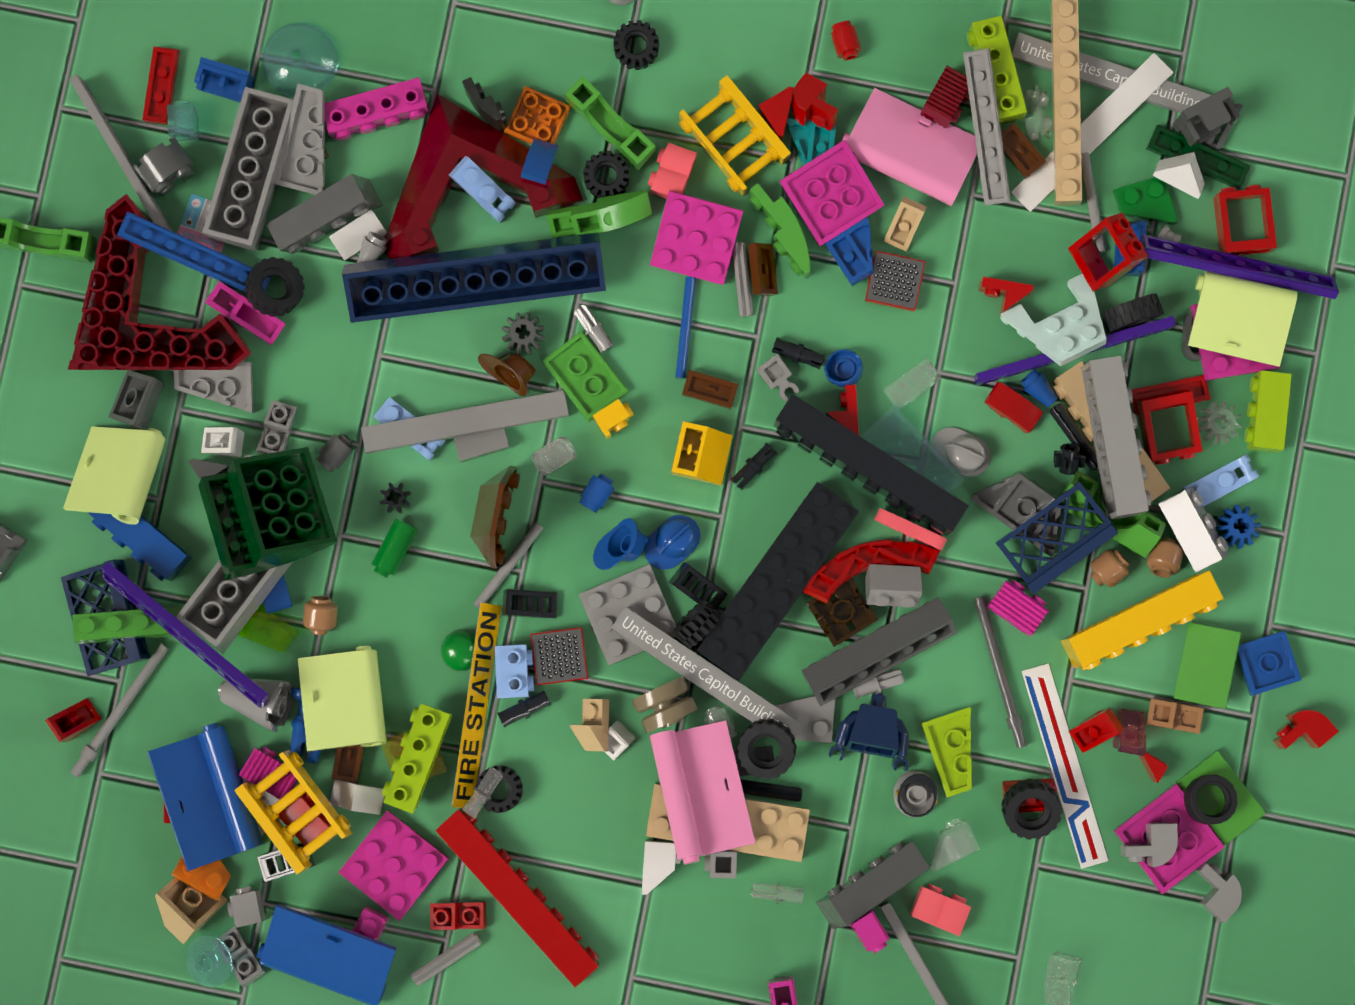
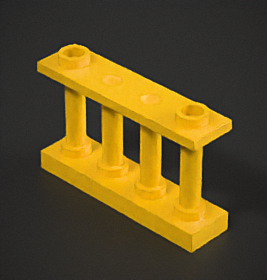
M726 75L719 81L720 90L716 97L690 117L684 109L679 112V119L681 120L679 125L686 134L691 132L728 178L726 182L735 193L739 191L744 196L747 193V187L744 184L747 180L771 161L775 162L778 160L783 165L790 159L791 152L729 76ZM724 102H731L736 108L734 110L735 114L705 136L696 124ZM746 121L752 128L750 130L751 133L721 156L712 144L738 123ZM762 140L768 147L766 153L737 175L728 163L756 141L760 142Z
M287 750L279 754L284 763L255 785L247 782L241 784L234 791L298 875L312 866L309 861L310 855L337 834L341 839L350 836L352 831L349 829L351 825L346 817L337 813L304 769L301 757L296 752ZM291 771L300 784L272 806L267 805L262 798L263 792ZM307 792L315 805L288 827L283 826L278 820V814ZM323 813L331 826L305 847H298L293 840L294 835Z

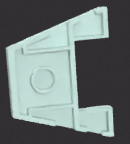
M1083 274L1068 280L1067 283L1068 288L1078 303L1034 324L1021 304L1001 313L1000 319L1003 323L1011 325L1020 336L1032 341L1037 349L1059 366H1063L1106 344V336L1096 296Z

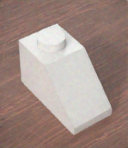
M645 840L642 880L643 895H647L675 870V864H680L681 861L677 859L674 842Z

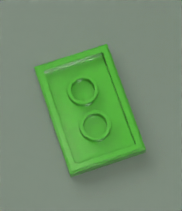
M580 331L542 360L544 366L587 422L593 419L594 414L629 392L583 331Z
M1189 622L1174 699L1227 709L1242 633Z
M1218 751L1213 752L1175 782L1184 794L1190 782L1203 775H1219L1233 784L1238 799L1235 813L1229 820L1221 824L1208 825L1223 845L1229 843L1266 814ZM1206 784L1197 793V805L1203 813L1216 815L1221 812L1225 800L1224 794L1218 786Z

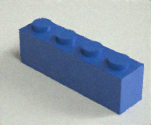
M88 513L94 518L92 523L103 532L106 529L113 534L111 539L122 548L125 545L133 551L131 556L141 564L144 562L152 567L150 572L161 581L164 578L172 581L192 558L143 515H141L138 524H126L117 520L111 514Z

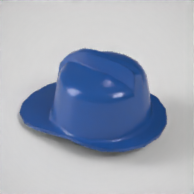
M676 515L670 517L648 537V542L644 546L646 559L655 568L662 570L672 569L698 546L701 537L700 528L688 516Z
M630 518L622 520L615 528L604 535L596 545L593 554L595 566L601 570H607L617 565L620 561L629 562L636 560L642 553L644 545L648 542V537L638 530L634 520Z

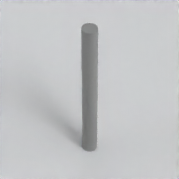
M1086 152L1081 153V165L1091 227L1093 229L1101 222L1090 156ZM1102 233L1094 240L1098 253L1106 252L1104 235Z
M536 522L473 605L480 608V602H488L544 529Z

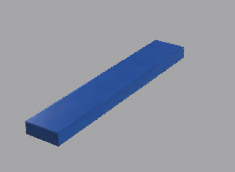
M127 211L117 233L118 237L245 293V280L253 267ZM268 276L263 280L262 287L264 292L272 276Z

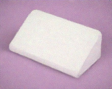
M369 210L330 235L329 238L344 261L360 252L364 236H367L370 231L381 236H385L387 232L373 210Z

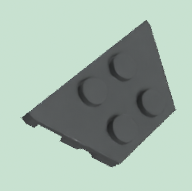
M1019 471L974 493L970 500L1013 530L1056 499L1057 496L1022 471ZM1052 508L1048 512L1047 521L1060 522L1062 508ZM1045 514L1041 516L1039 520H1044ZM1030 524L1027 527L1026 536L1042 538L1044 524ZM1047 525L1045 539L1057 540L1059 526ZM1024 529L1018 534L1024 535ZM1028 540L1040 549L1041 542ZM1044 543L1043 552L1052 557L1056 544Z

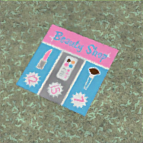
M191 194L177 234L221 253L224 243L208 239L202 233L211 200Z

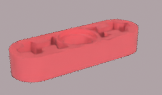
M879 508L874 518L875 521L940 551L943 550L947 541L946 538Z

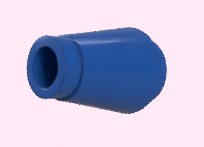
M1036 369L1028 373L1020 382L1024 386V391L1046 407L1052 405L1058 398L1043 373H1039Z

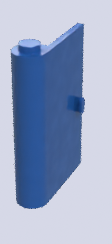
M217 722L202 727L204 732L196 736L147 752L187 871L264 844L256 819L234 791L244 783L242 777L239 776L240 771L225 727H219Z
M277 903L265 943L262 942L257 958H260V964L368 1005H379L387 986L386 980L397 947Z

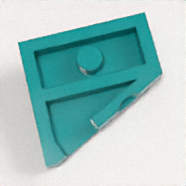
M788 118L787 126L802 166L834 146L836 125L830 132L823 127L815 125L812 121H808L802 126L796 119Z

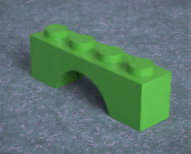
M583 76L565 93L566 102L638 171L656 154V146L638 128H634L624 121L610 107L602 94Z
M0 217V248L92 263L96 238L89 232L66 228L60 230L41 228Z
M1077 470L1061 494L1080 481L1107 516L1106 507L1099 496V483ZM1078 489L1070 495L1069 506L1084 508L1085 497ZM1088 502L1087 508L1094 509ZM1068 509L1067 513L1073 514L1082 520L1083 511ZM1086 512L1085 523L1087 525L1096 527L1103 522L1097 513ZM1148 512L1137 516L1112 519L1110 521L1118 529V534L1111 539L1118 541L1132 552L1146 558L1161 538L1166 523Z
M180 606L165 608L174 617L180 612ZM142 610L72 615L75 644L99 643L131 637H173Z

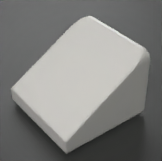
M616 721L609 728L608 752H605L613 761L635 739V736L619 721Z

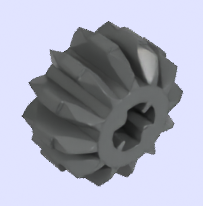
M517 312V321L514 322L512 318L508 317L507 322L511 327H502V331L508 333L502 337L503 342H510L507 346L509 351L517 346V355L522 354L523 348L526 349L527 355H531V346L536 350L540 349V345L536 340L545 341V336L538 334L543 332L545 328L543 325L536 326L540 321L538 317L530 321V312H526L524 319ZM526 328L528 334H530L529 337L525 335L526 339H521L518 334L519 330L522 332V329Z

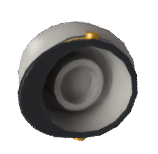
M916 770L908 771L896 781L893 790L894 802L902 814L911 818L923 817L929 814L937 805L939 797L937 783L928 773Z

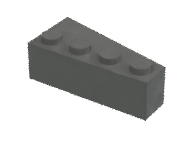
M350 174L266 225L279 250L295 254L304 249V245L320 240L326 234L354 221L369 210H375L383 205L369 179Z
M900 841L889 848L891 853L885 857H882V855L876 857L868 863L870 867L864 871L858 870L848 877L849 881L843 885L835 886L827 892L828 895L816 902L833 929L847 927L930 868L913 841L907 843Z

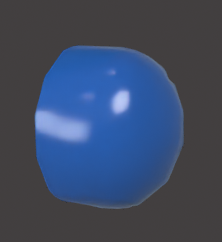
M848 349L837 350L829 355L824 365V371L827 379L832 384L842 388L845 385H854L860 380L863 373V363L856 352Z

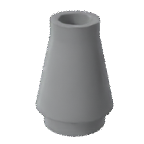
M370 231L367 236H364L357 263L378 260L387 249L386 244L388 240Z

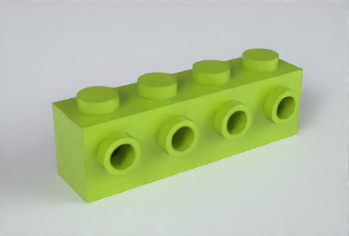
M1002 15L972 22L969 32H967L969 46H973L974 51L990 48L1000 124L1024 119L1027 110Z
M421 703L419 708H414L410 717V722H413L410 732H405L400 746L404 747L401 757H395L391 771H394L391 782L387 781L382 791V796H385L383 803L412 814L416 813L453 714Z

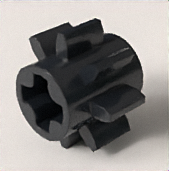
M1067 443L1061 445L1060 451H1054V467L1059 468V472L1062 474L1074 475L1078 468L1085 467L1086 456H1084V451H1080V447L1076 444Z
M390 482L387 491H380L384 495V500H381L380 504L389 505L387 508L388 513H391L393 509H397L402 514V507L404 505L411 506L407 501V497L411 495V492L402 491L404 488L403 483H400L398 488H396ZM396 492L398 495H402V497L398 499V504H395L393 501H390V499L393 498L392 493Z

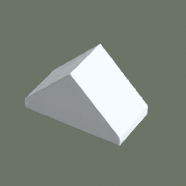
M1194 152L1159 160L1153 174L1154 177L1199 199L1205 184Z
M235 427L204 428L201 453L241 458L245 432Z
M335 779L330 803L333 806L350 811L381 815L385 796H382L383 788Z

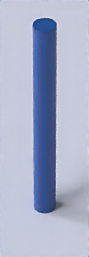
M686 277L675 375V378L678 379L686 378L696 281L694 277Z

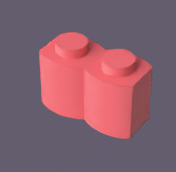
M671 143L667 144L666 149L661 148L656 161L660 163L657 172L652 171L648 181V186H651V194L667 199L669 190L683 194L694 167L697 153Z
M929 883L927 888L920 886L909 915L960 936L971 910V907L966 905L967 899L952 894L951 898L942 895L943 889Z

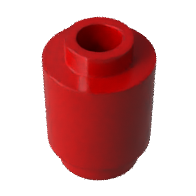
M842 21L834 24L831 27V37L837 57L843 58L844 61L857 58L862 48L855 26L851 24V21Z

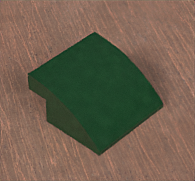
M308 447L233 459L227 473L201 477L198 487L226 580L282 566L314 554L337 542Z

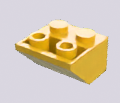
M683 421L671 475L721 486L733 435L707 426Z

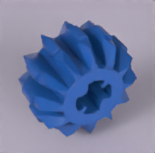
M1234 505L1233 510L1229 508L1224 509L1225 516H1218L1217 518L1223 525L1217 526L1216 531H1223L1224 534L1221 536L1224 539L1228 538V547H1232L1235 543L1238 549H1242L1244 543L1248 546L1252 545L1253 540L1251 537L1258 538L1260 535L1254 528L1261 527V523H1254L1253 521L1258 517V514L1253 513L1249 516L1250 507L1248 506L1244 507L1242 511L1239 505ZM1234 524L1242 525L1243 530L1234 529Z

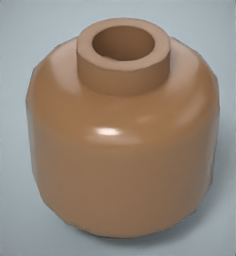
M1163 538L1156 543L1148 554L1146 564L1155 576L1169 578L1171 575L1178 573L1184 551L1177 545V541L1174 539Z
M1108 549L1091 562L1093 570L1091 577L1100 587L1103 584L1108 587H1115L1128 576L1129 570L1127 567L1130 564L1117 549L1114 552Z
M312 596L311 600L304 604L303 625L310 629L312 634L326 635L328 630L336 627L337 604L332 601L331 597Z

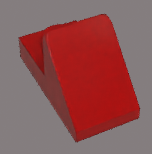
M982 277L978 291L984 292L985 296L999 298L1000 295H1003L1001 315V313L1009 310L1033 291L1034 285Z
M845 385L844 392H840V407H845V411L826 412L825 415L859 436L856 385Z
M1109 707L1104 711H1097L1068 732L1082 753L1120 734L1124 728Z

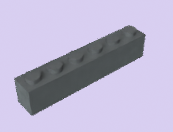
M936 598L924 603L921 607L908 614H903L899 619L879 627L871 634L855 640L843 649L834 651L830 656L810 664L802 670V674L817 702L822 706L955 635L957 631L952 617L940 599Z

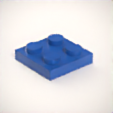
M1285 631L1239 645L1237 658L1250 696L1302 680Z

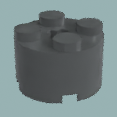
M176 138L169 139L171 144L168 146L161 143L139 159L142 163L141 166L134 165L135 171L152 193L165 195L175 187L172 183L179 178L185 180L195 172L192 168L194 166L193 161Z

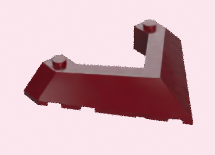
M437 93L385 237L388 240L386 244L387 249L385 250L387 257L392 259L440 252L432 226L454 181L449 174L465 156L469 157L490 178L527 194L535 218L546 215L549 210L566 208L583 202L576 179L554 164L550 169L545 185L521 178V172L529 149Z
M125 194L106 209L105 224L102 235L99 237L95 254L97 257L94 269L91 270L82 308L83 315L81 323L79 322L74 341L75 348L68 370H233L251 356L252 353L238 330L222 314H218L201 329L137 323L145 256L150 250L118 237L117 233L127 211L150 222L152 220L128 194Z

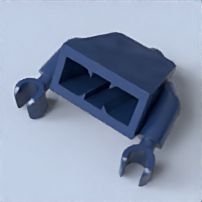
M873 694L870 705L861 704L859 710L849 713L839 725L834 740L836 745L832 746L829 751L830 758L832 751L838 749L842 753L839 760L841 761L845 755L843 746H846V750L893 758L891 764L895 771L897 770V763L904 761L903 769L904 771L908 770L909 763L905 756L908 755L909 733L903 721L897 718V711L886 708V696Z

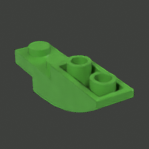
M757 183L749 191L750 203L757 211L760 209L767 216L765 221L772 230H778L773 237L775 242L773 247L781 256L786 255L791 261L789 264L790 268L797 276L801 274L806 279L810 274V259L804 234L798 220L782 196L773 202Z
M648 190L601 197L597 199V203L549 210L546 216L552 238L573 234L604 233L651 216L653 212Z

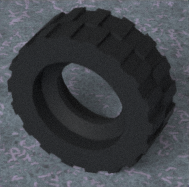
M270 257L269 259H262L260 263L257 262L248 274L244 284L246 285L244 291L248 297V302L253 305L255 310L260 311L263 315H270L269 317L284 316L285 313H290L300 302L304 294L305 284H303V276L299 273L300 270L294 267L293 263L285 261L283 258ZM272 275L280 277L286 284V294L281 298L269 297L262 287L263 280L266 277Z
M1155 293L1117 305L1105 311L1103 316L1109 332L1114 333L1159 317L1164 312L1158 295Z
M770 718L769 720L760 719L758 722L754 721L741 735L737 747L739 750L737 755L742 767L750 775L753 774L756 778H765V780L773 777L777 778L782 773H786L794 761L797 749L795 737L790 732V728L784 726L782 722H777ZM768 736L778 742L780 753L776 759L763 761L756 756L754 745L759 738Z
M1032 778L1025 781L1020 780L1017 784L1010 786L1009 790L1004 794V799L1001 803L1002 813L1007 827L1009 826L1010 831L1017 834L1018 837H1024L1029 840L1031 838L1040 839L1042 836L1049 835L1052 830L1057 828V824L1060 823V815L1062 814L1061 804L1055 790L1047 782L1044 783L1039 779L1032 780ZM1028 798H1037L1044 804L1043 814L1035 820H1026L1019 814L1020 804Z

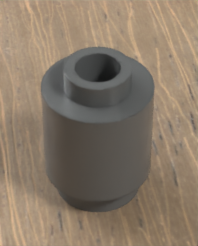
M342 433L339 436L333 434L318 452L320 455L316 460L326 469L333 472L353 452L354 449L351 447L353 442Z

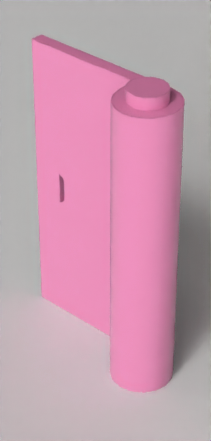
M874 88L851 134L845 133L842 140L847 142L858 162L952 206L977 155L975 136L951 124L947 128L939 126L938 123L931 121L925 116H921L922 110Z
M726 720L675 732L674 730H669L651 735L650 742L678 861L683 860L684 865L700 861V856L755 844Z

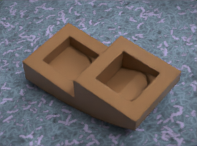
M1151 699L1147 724L1200 734L1204 708Z

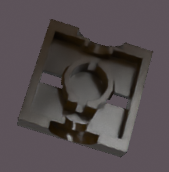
M852 578L835 591L834 595L837 600L833 603L831 600L828 603H824L816 598L806 603L833 647L878 620ZM850 621L856 628L851 632L846 625V623H849Z

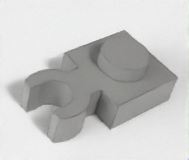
M775 354L756 369L771 390L778 386L779 396L783 401L788 400L784 393L786 388H792L796 394L799 392L798 387L794 383L787 381V378L792 373L778 354Z

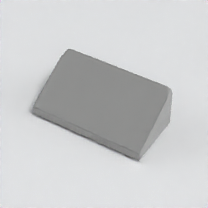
M505 429L454 438L461 463L510 449Z

